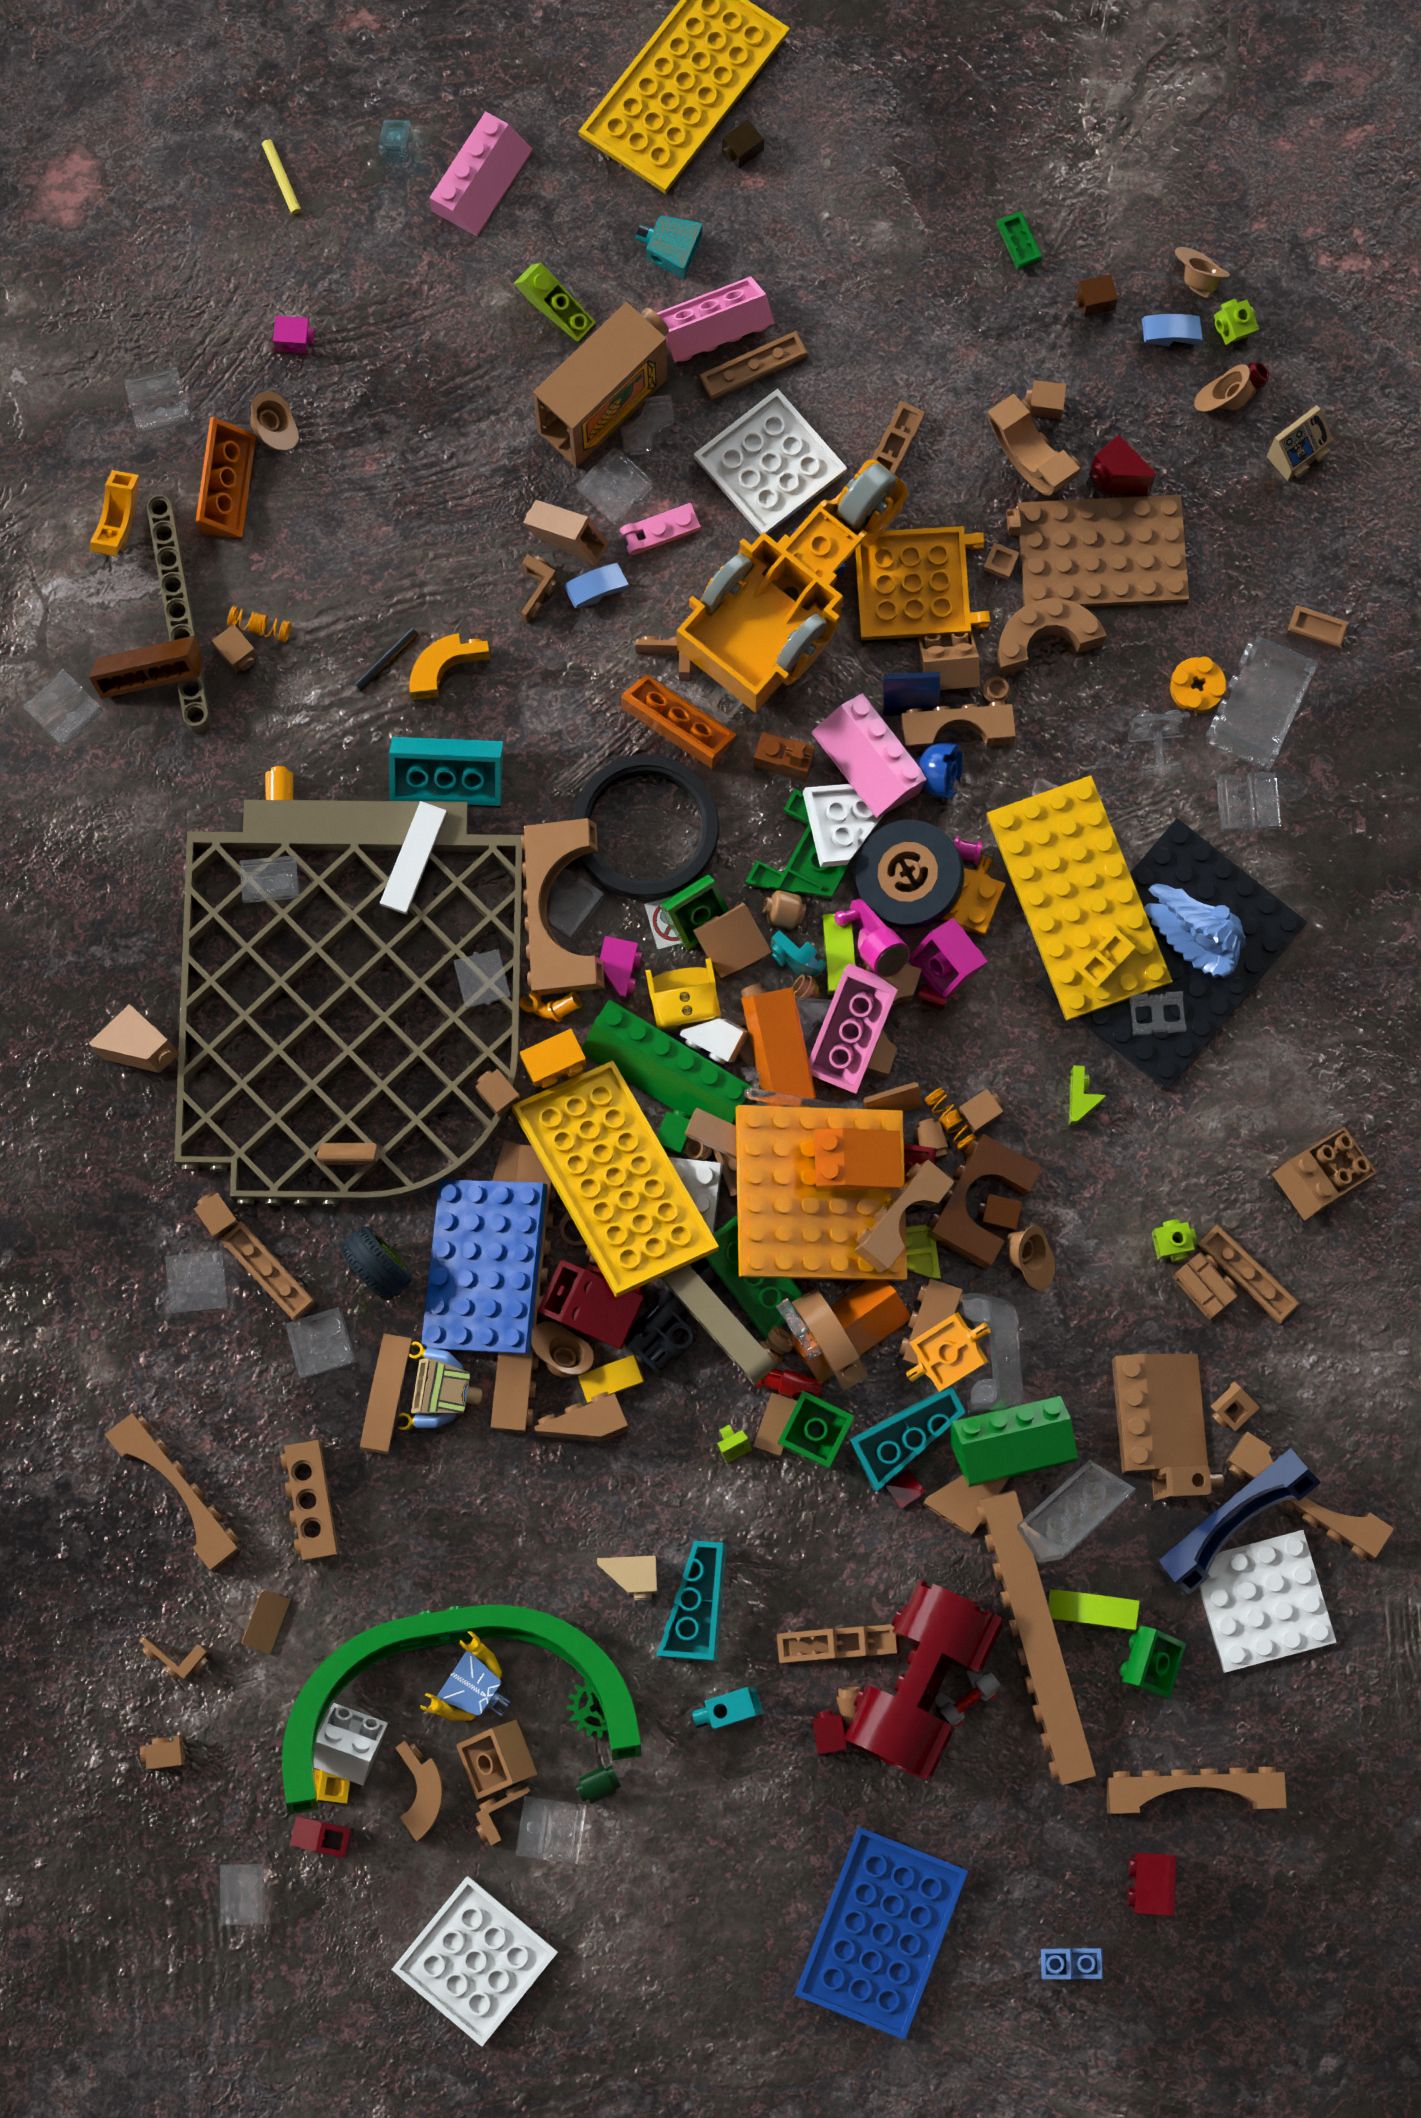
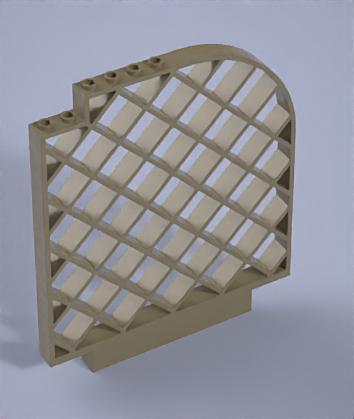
M244 800L243 832L187 831L174 1156L176 1165L182 1167L183 1171H199V1167H210V1171L225 1172L227 1167H231L230 1197L233 1201H237L238 1205L250 1206L254 1205V1201H266V1205L281 1206L283 1201H294L296 1206H310L311 1202H322L323 1206H339L340 1202H379L406 1198L439 1185V1182L448 1180L470 1164L496 1134L507 1111L499 1118L495 1114L492 1121H490L460 1089L489 1061L508 1079V1082L514 1089L518 1077L523 899L522 835L468 834L469 807L467 802H425L447 811L432 852L485 853L457 878L431 852L428 862L451 885L423 911L412 902L409 911L415 918L386 945L361 918L381 901L390 876L387 877L363 851L400 852L420 801ZM197 849L207 850L196 860ZM225 850L277 851L249 876ZM293 850L346 852L318 876ZM502 853H516L515 867ZM220 857L243 882L213 909L195 891V879ZM289 858L312 883L285 909H282L259 884L285 859ZM357 858L381 884L352 911L328 884ZM495 860L515 880V890L491 912L466 885ZM253 890L277 916L246 943L223 917ZM322 891L346 917L316 944L292 918ZM460 893L485 919L455 945L430 919L454 896ZM196 902L208 915L194 927V905ZM515 906L513 934L500 919ZM215 924H218L242 949L211 977L193 959V945ZM286 924L311 950L280 977L256 951ZM356 925L380 951L350 978L325 952ZM425 926L449 952L420 979L395 952L421 927ZM493 926L514 947V957L489 980L464 953ZM251 958L275 984L244 1011L220 985L244 962ZM320 958L344 985L314 1012L289 986ZM389 959L414 985L384 1013L359 986ZM458 959L483 987L460 1009L453 1013L428 987ZM193 968L203 978L205 983L191 995ZM512 973L513 1003L498 989ZM215 991L239 1017L208 1045L190 1027V1013ZM284 991L309 1018L278 1046L253 1019ZM353 992L378 1019L348 1047L323 1020ZM423 993L448 1020L424 1043L417 1047L393 1020ZM492 994L512 1014V1026L488 1048L462 1021ZM248 1025L273 1052L242 1080L217 1053ZM318 1026L343 1052L314 1080H311L287 1053ZM387 1026L412 1054L382 1081L356 1054ZM456 1027L482 1055L452 1082L426 1055ZM190 1036L203 1051L188 1064ZM512 1041L509 1070L496 1055ZM213 1059L237 1085L205 1114L187 1095L188 1080L207 1062ZM282 1059L307 1086L280 1112L275 1114L256 1095L251 1087ZM351 1060L377 1087L351 1112L345 1115L320 1088ZM421 1061L447 1088L416 1116L390 1089ZM246 1093L271 1120L239 1149L214 1122ZM316 1094L341 1121L315 1146L309 1149L284 1122ZM385 1094L411 1122L384 1148L380 1150L377 1147V1164L363 1166L344 1185L326 1165H321L317 1160L319 1146L321 1143H334L348 1128L363 1143H373L354 1123ZM454 1095L486 1127L482 1136L459 1159L424 1124ZM188 1104L201 1119L186 1132ZM210 1127L235 1154L232 1157L185 1156V1149ZM280 1128L305 1155L273 1184L248 1156ZM419 1129L452 1164L439 1173L413 1184L388 1157ZM244 1162L270 1191H239L240 1164ZM313 1162L340 1192L283 1190ZM382 1163L405 1185L402 1188L385 1191L353 1192Z

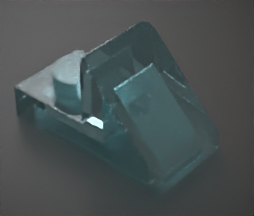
M383 120L379 141V152L383 162H409L410 120Z

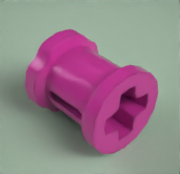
M956 836L954 845L958 849L962 860L971 861L973 865L978 866L983 842L974 843L961 840L960 836Z

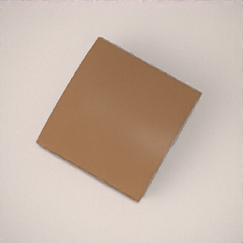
M741 903L720 917L715 916L693 929L705 954L711 959L712 966L719 978L736 972L772 952L744 903Z

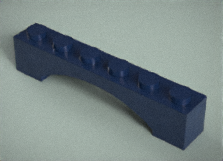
M1290 1448L1262 1473L1258 1474L1241 1491L1237 1492L1221 1508L1212 1513L1207 1520L1191 1531L1174 1548L1170 1549L1159 1562L1173 1581L1186 1594H1191L1210 1577L1208 1571L1215 1557L1228 1539L1242 1525L1263 1510L1277 1503L1293 1498L1300 1501L1321 1483L1320 1480L1298 1454Z

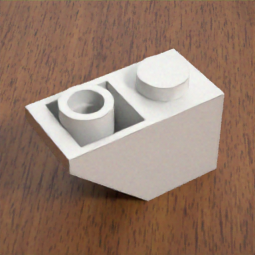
M716 1019L684 1029L680 1033V1036L687 1039L685 1044L698 1051L701 1048L711 1052L710 1058L722 1064L725 1061L735 1062L749 1035L746 1029L727 1019Z

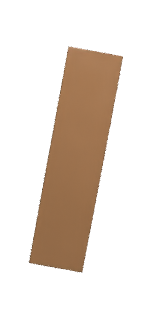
M900 401L872 459L881 463L894 475H897L926 412Z
M390 1334L383 1335L368 1402L360 1450L383 1454L389 1453L400 1407V1397L406 1376V1366L409 1358L408 1354H410L412 1338Z
M891 1624L777 1634L779 1663L900 1653L899 1637L892 1632L894 1627Z

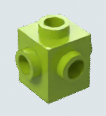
M1236 299L1230 300L1222 304V310L1214 314L1216 329L1221 333L1225 345L1249 337L1260 330L1256 322L1255 311L1250 306L1248 300L1237 303Z
M1180 1219L1163 1222L1164 1227L1155 1228L1152 1231L1157 1260L1171 1258L1172 1262L1188 1259V1254H1191L1194 1251V1246L1197 1245L1194 1228L1190 1229L1188 1222L1180 1223ZM1172 1238L1177 1239L1179 1243H1175Z

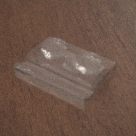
M296 855L240 861L242 900L244 903L300 898Z
M264 1864L220 1865V1925L264 1924Z

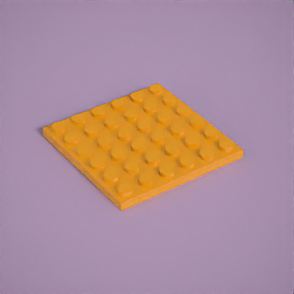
M738 1105L736 1107L739 1277L904 1281L907 1279L905 1210L899 1220V1234L905 1248L889 1269L880 1273L854 1252L859 1245L856 1241L866 1228H872L876 1222L873 1217L883 1206L886 1208L892 1202L890 1195L895 1189L816 1192L814 1129L853 1128L900 1131L902 1186H904L903 1110Z

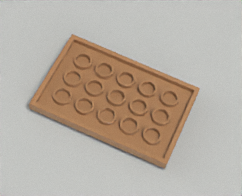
M1181 495L1017 503L1021 521L1019 545L1024 606L1049 598L1069 600L1083 607L1186 603L1189 601Z

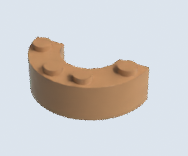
M1013 393L987 411L993 432L1005 454L1023 478L1037 491L1044 495H1051L1080 474L1082 468L1078 460L1074 456L1070 457L1064 450L1061 452L1054 451L1049 446V442L1044 434L1038 432L1031 417V408L1025 400L1020 401Z
M1058 598L1032 602L1018 610L1004 627L996 656L998 675L1000 677L1024 670L1028 661L1027 648L1034 640L1042 636L1055 635L1062 637L1073 645L1077 653L1103 646L1107 636L1099 620L1089 610L1075 602Z

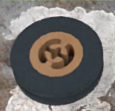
M900 820L880 828L866 841L857 859L855 877L862 900L881 920L899 928L914 929L939 921L955 906L963 889L964 865L958 849L942 830L920 820ZM909 856L919 857L920 860L918 862L911 859H905L904 861L913 871L912 874L920 885L924 881L925 873L928 872L925 883L919 889L912 892L899 891L901 887L915 889V886L907 877L905 869L898 862ZM897 864L895 868V875L892 877V871L895 865Z

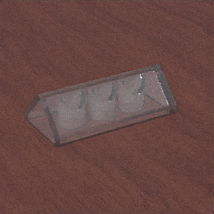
M1089 1460L1019 1523L1017 1529L1039 1563L1064 1559L1135 1493L1136 1488Z

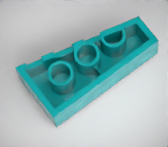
M694 1541L656 1656L718 1662L727 1556L726 1544Z

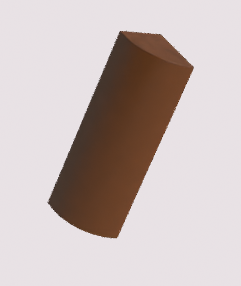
M196 636L99 657L93 666L89 679L100 699L196 678L199 677L202 668L200 647Z

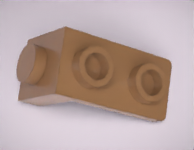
M527 554L522 562L523 572L541 583L521 612L522 620L526 623L529 622L531 617L536 618L543 607L541 602L546 595L550 596L554 592L558 584L556 581V571L549 567L550 564L539 556L534 558Z
M644 636L641 639H636V653L679 654V681H690V672H696V664L677 650V637H671L669 640H658L654 636Z
M143 1637L140 1641L145 1646L142 1651L153 1661H156L158 1658L167 1665L164 1670L176 1680L180 1677L188 1680L194 1672L199 1674L209 1662L206 1657L210 1653L198 1644L185 1660L178 1665L148 1638Z
M521 1784L507 1790L505 1792L507 1797L501 1801L496 1802L495 1798H492L479 1805L481 1811L475 1814L480 1825L476 1829L483 1843L489 1841L490 1845L493 1846L503 1840L490 1813L531 1793L529 1787L523 1789Z

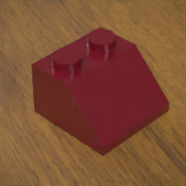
M1117 435L1094 456L1089 473L1092 483L1098 489L1103 488L1107 494L1143 496L1150 493L1157 474L1120 435Z
M1134 1853V1859L1129 1858L1128 1876L1133 1877V1889L1128 1888L1127 1906L1132 1907V1913L1174 1916L1176 1855Z

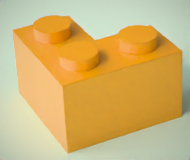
M568 1029L520 1052L521 1059L535 1088L540 1085L542 1088L549 1087L558 1081V1077H560L561 1081L570 1080L587 1070L586 1058L572 1029Z

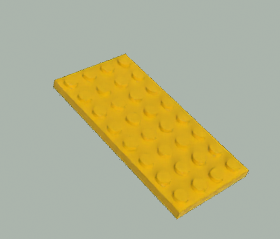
M680 0L578 131L579 136L666 194L788 36L790 28L748 0Z
M1091 775L987 812V819L1066 1021L1172 983L1171 976ZM1116 928L1136 948L1096 988L1076 968Z
M610 1061L512 1105L514 1115L616 1298L718 1251L719 1246L614 1061Z

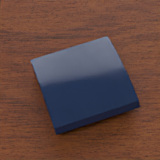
M940 672L884 674L883 716L902 715L907 710L915 708L922 709L923 712L934 711V708L939 707Z

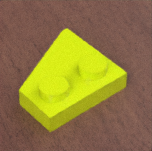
M927 1225L906 1227L907 1270L939 1280L941 1277L936 1241L927 1237L930 1228Z

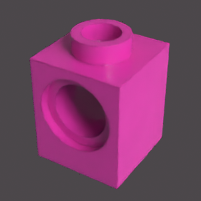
M276 316L273 337L276 352L308 354L309 344L313 345L315 339V329L310 327L309 319Z

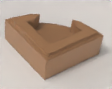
M1018 508L1008 509L1006 511L1008 535L1019 536L1021 529Z

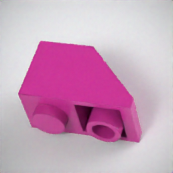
M605 936L600 959L603 960L604 977L619 1000L626 1002L628 995L633 996L636 979H633L632 975L634 968L639 969L642 952H638V943Z

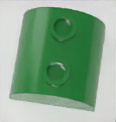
M708 874L660 904L667 922L687 950L699 943L693 929L715 916L720 917L729 911L716 882Z
M802 1391L777 1444L804 1460L829 1469L855 1416Z
M1139 1626L1137 1633H1134L1129 1640L1131 1653L1129 1660L1125 1661L1121 1667L1122 1683L1138 1690L1170 1699L1187 1643L1157 1629Z

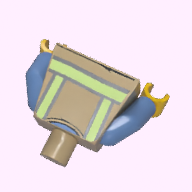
M419 1342L411 1344L415 1348H420L419 1354H408L413 1361L419 1362L411 1413L416 1415L413 1417L411 1414L400 1413L398 1417L406 1416L409 1420L407 1426L398 1427L400 1430L407 1431L414 1426L415 1428H437L453 1421L456 1414L463 1413L466 1403L479 1405L482 1389L469 1386L470 1373L463 1370L462 1364L450 1352L430 1347L424 1349Z

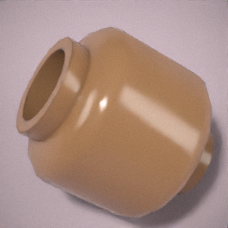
M777 890L771 898L767 897L765 899L763 913L767 914V921L770 925L792 930L796 925H801L803 922L806 904L802 903V898L799 895Z

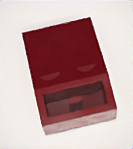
M560 1260L537 1312L551 1321L621 1350L645 1297L630 1291L616 1298L606 1279Z

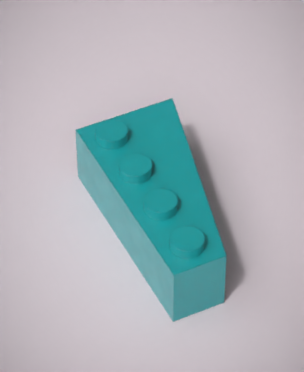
M949 1386L943 1391H938L847 1439L873 1490L877 1492L886 1482L901 1471L915 1456L920 1454L934 1439L952 1425V1421L958 1420L965 1413V1410L953 1387Z

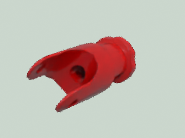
M773 1369L755 1387L758 1389L766 1387L777 1390L779 1394L792 1398H799L802 1391L809 1394L813 1393L815 1397L819 1398L822 1390L820 1381L787 1369L784 1371Z

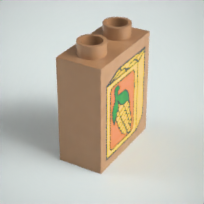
M625 302L533 391L538 433L576 468L667 380V355L670 351L666 345L665 336L669 333V328L663 319L650 308H645L641 313H638L628 302Z

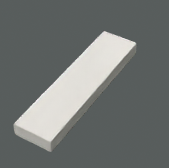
M420 801L381 898V906L407 915L446 817V810Z

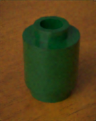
M612 1765L606 1768L604 1766L599 1767L579 1777L580 1784L576 1785L582 1801L589 1800L590 1804L616 1793L615 1789L621 1787Z

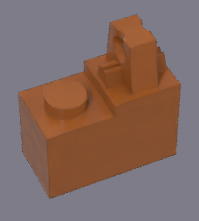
M762 732L754 755L753 766L806 783L815 756V746Z

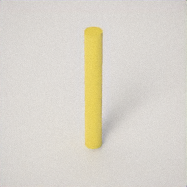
M270 139L262 142V146L292 215L301 212V208L273 142Z

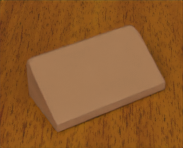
M918 1082L871 1095L863 1100L864 1109L903 1110L904 1113L922 1106Z
M321 1143L317 1153V1160L321 1165L377 1164V1145L375 1143Z
M262 1589L241 1644L271 1655L291 1600Z

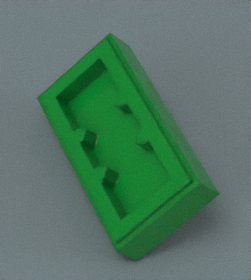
M1022 211L997 220V228L1017 271L1042 262V254Z

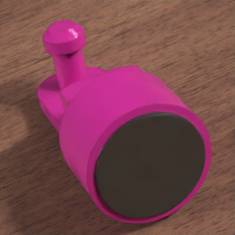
M862 899L853 900L849 911L836 912L834 920L837 925L842 927L847 925L848 922L854 921L861 929L859 931L858 950L861 958L876 975L883 978L893 976L907 964L910 957L909 947L893 929L888 928Z

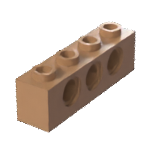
M314 1440L284 1446L285 1453L281 1454L283 1471L288 1470L290 1482H285L287 1498L293 1499L294 1510L290 1511L292 1528L297 1527L299 1539H294L296 1555L302 1556L304 1562L339 1556L321 1442ZM305 1465L310 1466L312 1470L310 1478L305 1481L299 1480L297 1477L298 1469ZM307 1494H314L316 1497V1504L311 1509H304L301 1504L302 1498ZM313 1522L319 1523L321 1526L320 1534L315 1538L308 1537L306 1534L307 1526Z

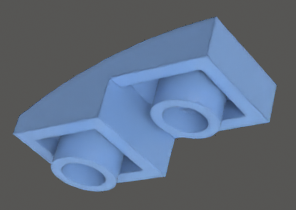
M1159 314L1142 318L1144 343L1169 346L1173 341L1198 345L1202 341L1200 316Z
M614 563L580 575L565 583L564 588L576 609L597 604L603 596L624 592L629 584L618 563Z
M1103 1948L1041 1949L1042 1979H1103Z

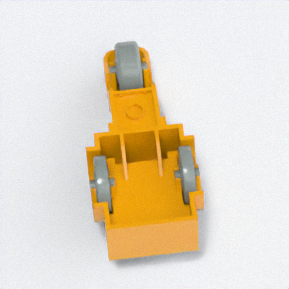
M873 459L867 460L859 472L855 474L854 478L843 488L842 492L831 501L824 499L790 537L785 534L777 543L763 532L752 545L745 539H742L739 544L738 554L722 566L713 578L710 579L701 600L698 601L694 596L689 599V607L694 611L677 629V650L756 713L782 683L788 686L795 682L813 664L833 637L839 625L841 612L845 607L844 602H842L843 595L833 588L837 579L835 572L859 544L865 548L870 547L900 513L909 494L905 483L878 461Z

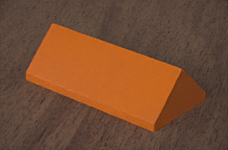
M211 417L209 423L196 524L201 535L242 538L256 434L215 417Z
M648 674L644 675L626 690L621 697L623 710L711 769L715 767L737 735Z
M793 987L741 998L764 1106H783L815 1099L816 1094Z
M867 1280L830 1307L859 1356L910 1321L911 1318L897 1291L886 1280ZM805 1326L790 1335L795 1341L793 1349L815 1380L820 1381L822 1384L834 1375L823 1353Z

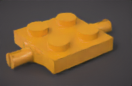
M981 856L976 870L964 868V884L961 895L951 911L940 920L947 922L954 918L965 932H974L982 936L986 935L1006 887V883L995 880L987 875V871L993 861L991 858L987 857L986 860V856Z
M959 1312L953 1314L909 1342L917 1354L919 1364L906 1372L907 1377L917 1372L909 1378L910 1381L914 1382L926 1374L932 1379L938 1391H943L989 1362L979 1347L978 1340L990 1334V1328L980 1333L981 1330L988 1327L983 1322L980 1326L971 1330L967 1327Z

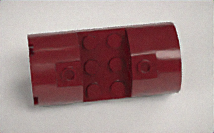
M919 1580L907 1606L905 1605L902 1611L898 1610L891 1624L894 1627L892 1632L896 1636L915 1646L907 1659V1664L910 1665L906 1675L901 1674L895 1684L896 1696L869 1685L866 1686L865 1691H859L854 1701V1706L857 1707L855 1710L856 1714L843 1740L900 1770L930 1782L955 1730L952 1725L928 1713L951 1664L978 1675L981 1674L1005 1622L1001 1617L988 1610H985V1612L981 1611V1608L976 1603L935 1584H932L930 1588L926 1585L927 1582Z

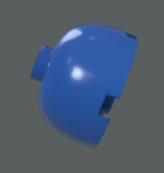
M938 743L927 748L922 757L917 758L916 763L927 779L922 788L929 795L949 800L956 794L957 789L952 788L955 779L960 781L963 768L962 751H957L960 745Z

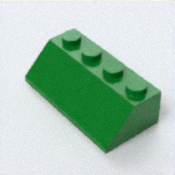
M1061 1396L952 1421L949 1442L968 1487L1052 1468L1078 1460L1071 1418Z

